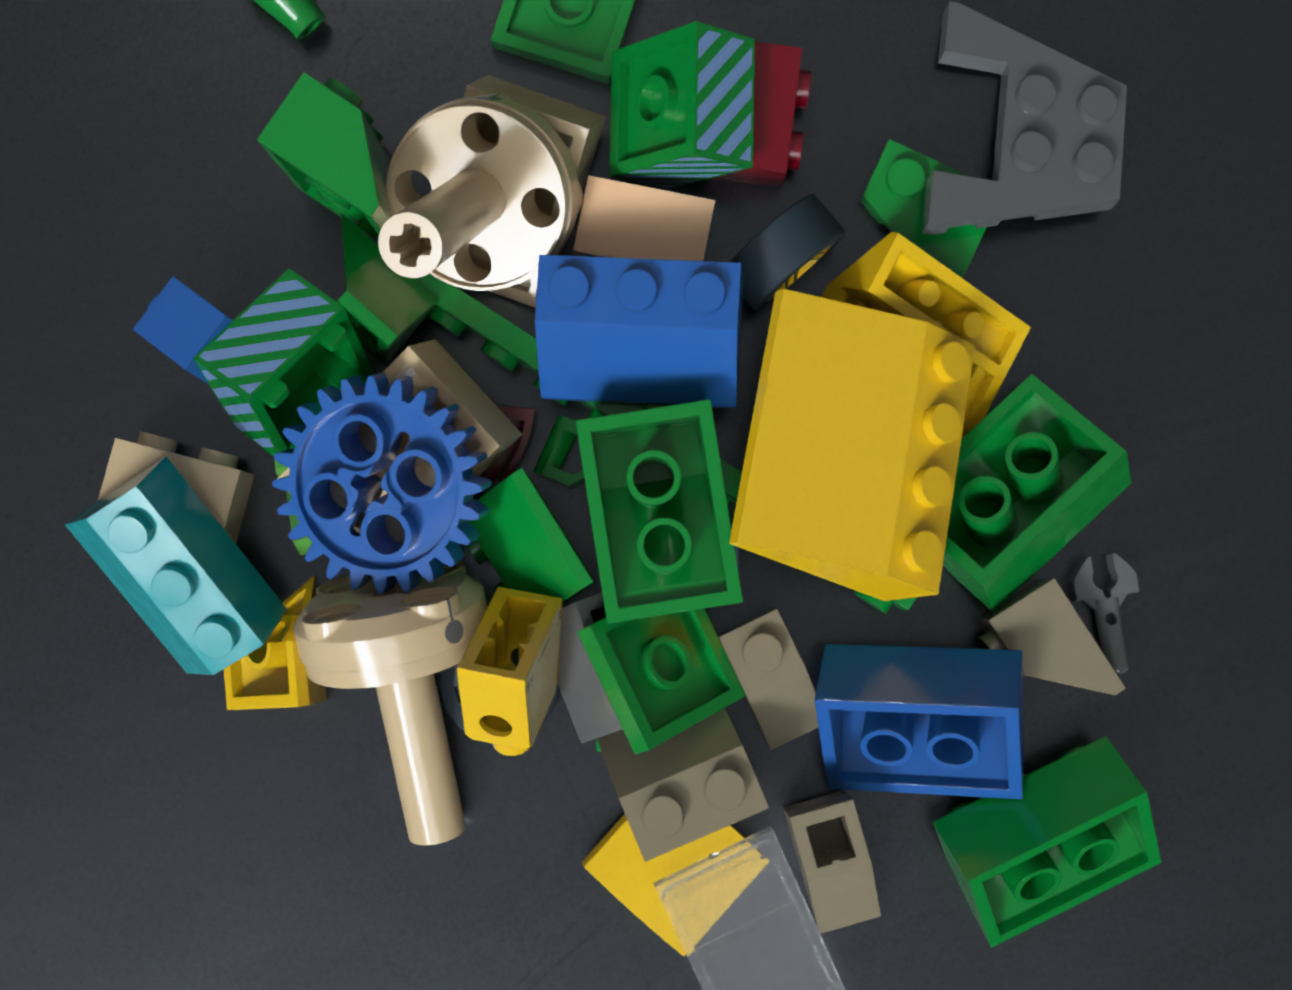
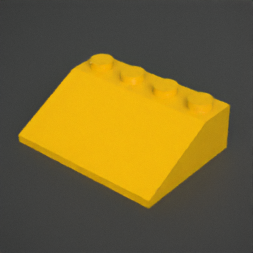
M788 289L776 291L729 544L882 601L938 595L975 344L927 321Z

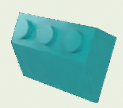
M167 456L64 524L187 674L215 675L265 644L287 611L281 600Z

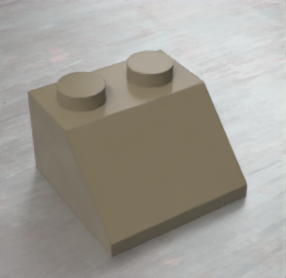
M725 708L651 750L636 755L623 729L597 738L619 801L645 862L769 809L744 747Z

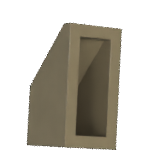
M1055 578L1036 580L1010 597L994 613L988 611L977 618L985 634L978 637L982 648L1023 650V671L1025 676L1110 695H1117L1126 689Z
M770 608L717 634L746 694L745 699L770 750L818 728L815 689L777 609Z

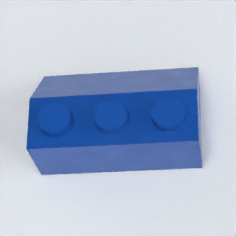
M539 255L535 332L540 397L548 400L671 406L711 400L712 408L737 409L744 292L742 264L735 262Z
M825 644L815 695V707L827 788L1023 799L1025 700L1023 650Z

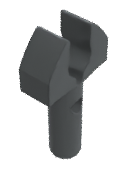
M1107 553L1106 561L1111 579L1103 592L1094 584L1091 557H1082L1068 580L1070 601L1082 600L1094 610L1100 649L1116 674H1123L1128 671L1129 664L1120 606L1128 594L1139 592L1137 573L1120 556L1115 553Z

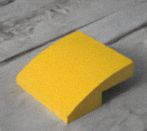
M624 814L581 863L613 896L684 957L770 860L762 850L734 826L729 825L645 862L627 817Z

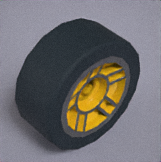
M812 193L803 197L786 209L755 235L731 259L730 262L742 264L744 276L743 298L752 309L757 311L772 302L776 291L791 287L822 260L845 236V229L815 194Z

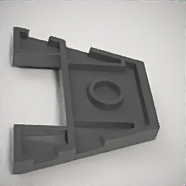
M949 1L942 17L938 63L1001 75L992 180L933 170L926 181L922 234L946 233L948 228L972 224L975 225V229L998 226L1002 220L1034 216V220L1111 210L1120 200L1127 85L961 3Z

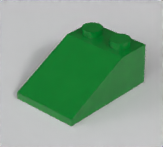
M711 400L576 420L607 624L742 603L743 599L734 545L729 544L731 524Z

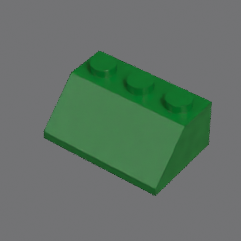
M303 72L257 138V141L299 190L340 217L342 212L366 235L377 241L383 224L392 217L386 192V179L391 161L380 144L384 137L371 126L374 120L367 112L360 108L363 100L356 93L332 77H329L323 85Z
M1031 374L961 439L943 566L994 613L1132 483L1127 451L1036 376Z
M1107 736L1086 746L1072 748L1060 759L1030 774H1023V799L982 797L974 802L956 806L946 816L933 822L944 855L991 948L1162 863L1147 791Z

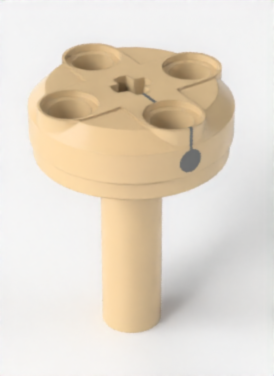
M500 93L458 98L428 112L407 131L391 159L386 179V192L392 217L383 224L378 238L379 251L386 265L401 276L419 278L431 274L447 284L468 290L487 291L502 289L533 277L538 273L539 255H558L572 233L577 214L583 204L582 187L578 181L575 165L565 143L552 126L540 115ZM479 112L490 115L496 121L500 132L497 144L486 141L479 134L476 126ZM413 170L424 174L431 184L432 191L423 197L413 188L411 182ZM536 188L547 189L555 195L560 206L559 216H549L538 208L535 202ZM470 244L479 245L487 251L491 259V270L482 269L472 261L469 254Z
M462 560L452 567L442 563L444 568L443 575L430 583L421 576V583L407 592L403 591L396 580L395 586L384 594H378L374 586L373 576L367 584L357 590L351 589L350 575L327 581L316 588L317 595L307 603L293 625L299 658L305 665L307 676L312 682L325 687L343 689L376 687L410 842L416 845H436L450 841L462 834L466 828L434 673L460 663L488 607L484 586L466 573L465 564Z

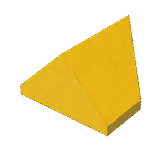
M315 575L283 602L287 611L265 644L223 669L227 710L302 707L327 700L326 687L318 685L308 678L305 665L299 658L293 632L295 621L307 603L317 595Z

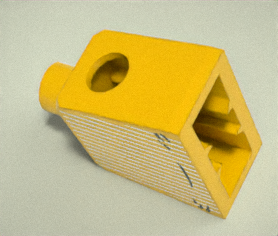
M504 587L497 588L457 667L464 731L472 740L492 743L496 751L506 756L521 755L533 746L557 687L562 598ZM518 648L519 663L516 667L512 661L511 654L514 649Z

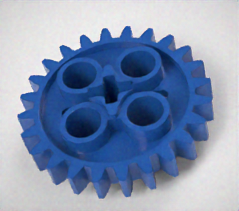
M385 372L369 375L366 384L357 375L341 380V391L334 385L317 391L320 405L310 402L297 408L299 416L305 425L297 423L283 429L282 433L295 445V448H289L274 455L276 461L290 468L289 475L272 481L273 487L289 491L291 495V501L280 506L277 512L279 515L297 516L299 524L288 534L290 540L308 536L313 542L304 558L307 562L315 560L322 555L330 559L326 572L327 578L332 579L343 573L346 569H349L350 585L353 590H357L367 584L373 576L374 586L378 594H384L395 586L396 580L403 591L407 592L421 583V576L430 583L443 575L444 568L442 563L452 567L465 557L458 544L469 545L479 538L480 533L467 520H479L488 514L489 508L473 499V495L490 487L491 480L473 475L472 467L488 457L486 452H467L464 444L472 438L477 430L474 426H470L456 431L451 423L460 407L455 403L439 411L436 410L434 404L438 389L434 386L421 390L413 397V380L410 376L395 379L390 388ZM361 422L368 424L376 435L377 447L375 453L368 451L359 439L358 430ZM402 432H406L410 440L404 452L398 455L397 452L403 438ZM417 457L426 459L432 465L435 471L434 487L424 485L418 479L415 473ZM390 467L382 480L375 475V473ZM332 480L339 483L347 494L348 503L346 509L337 505L331 496L330 485ZM380 488L388 493L372 501L377 496ZM366 510L360 534H358L354 530V525L360 513ZM387 515L395 517L402 524L405 532L404 543L395 541L389 535L386 529Z

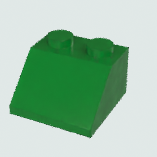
M523 468L512 473L477 500L487 506L489 512L479 520H467L476 528L480 536L476 541L466 545V547L479 565L488 559L502 580L493 586L495 592L498 587L562 598V604L597 583L531 476Z

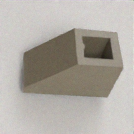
M842 790L783 807L819 934L880 917L881 913L872 863L854 800Z

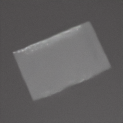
M771 826L718 852L710 853L709 856L653 883L702 990H845Z

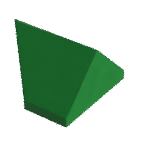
M341 212L345 293L338 299V303L345 308L361 345L386 366L439 299L416 278L404 277L392 271L382 259L378 244Z

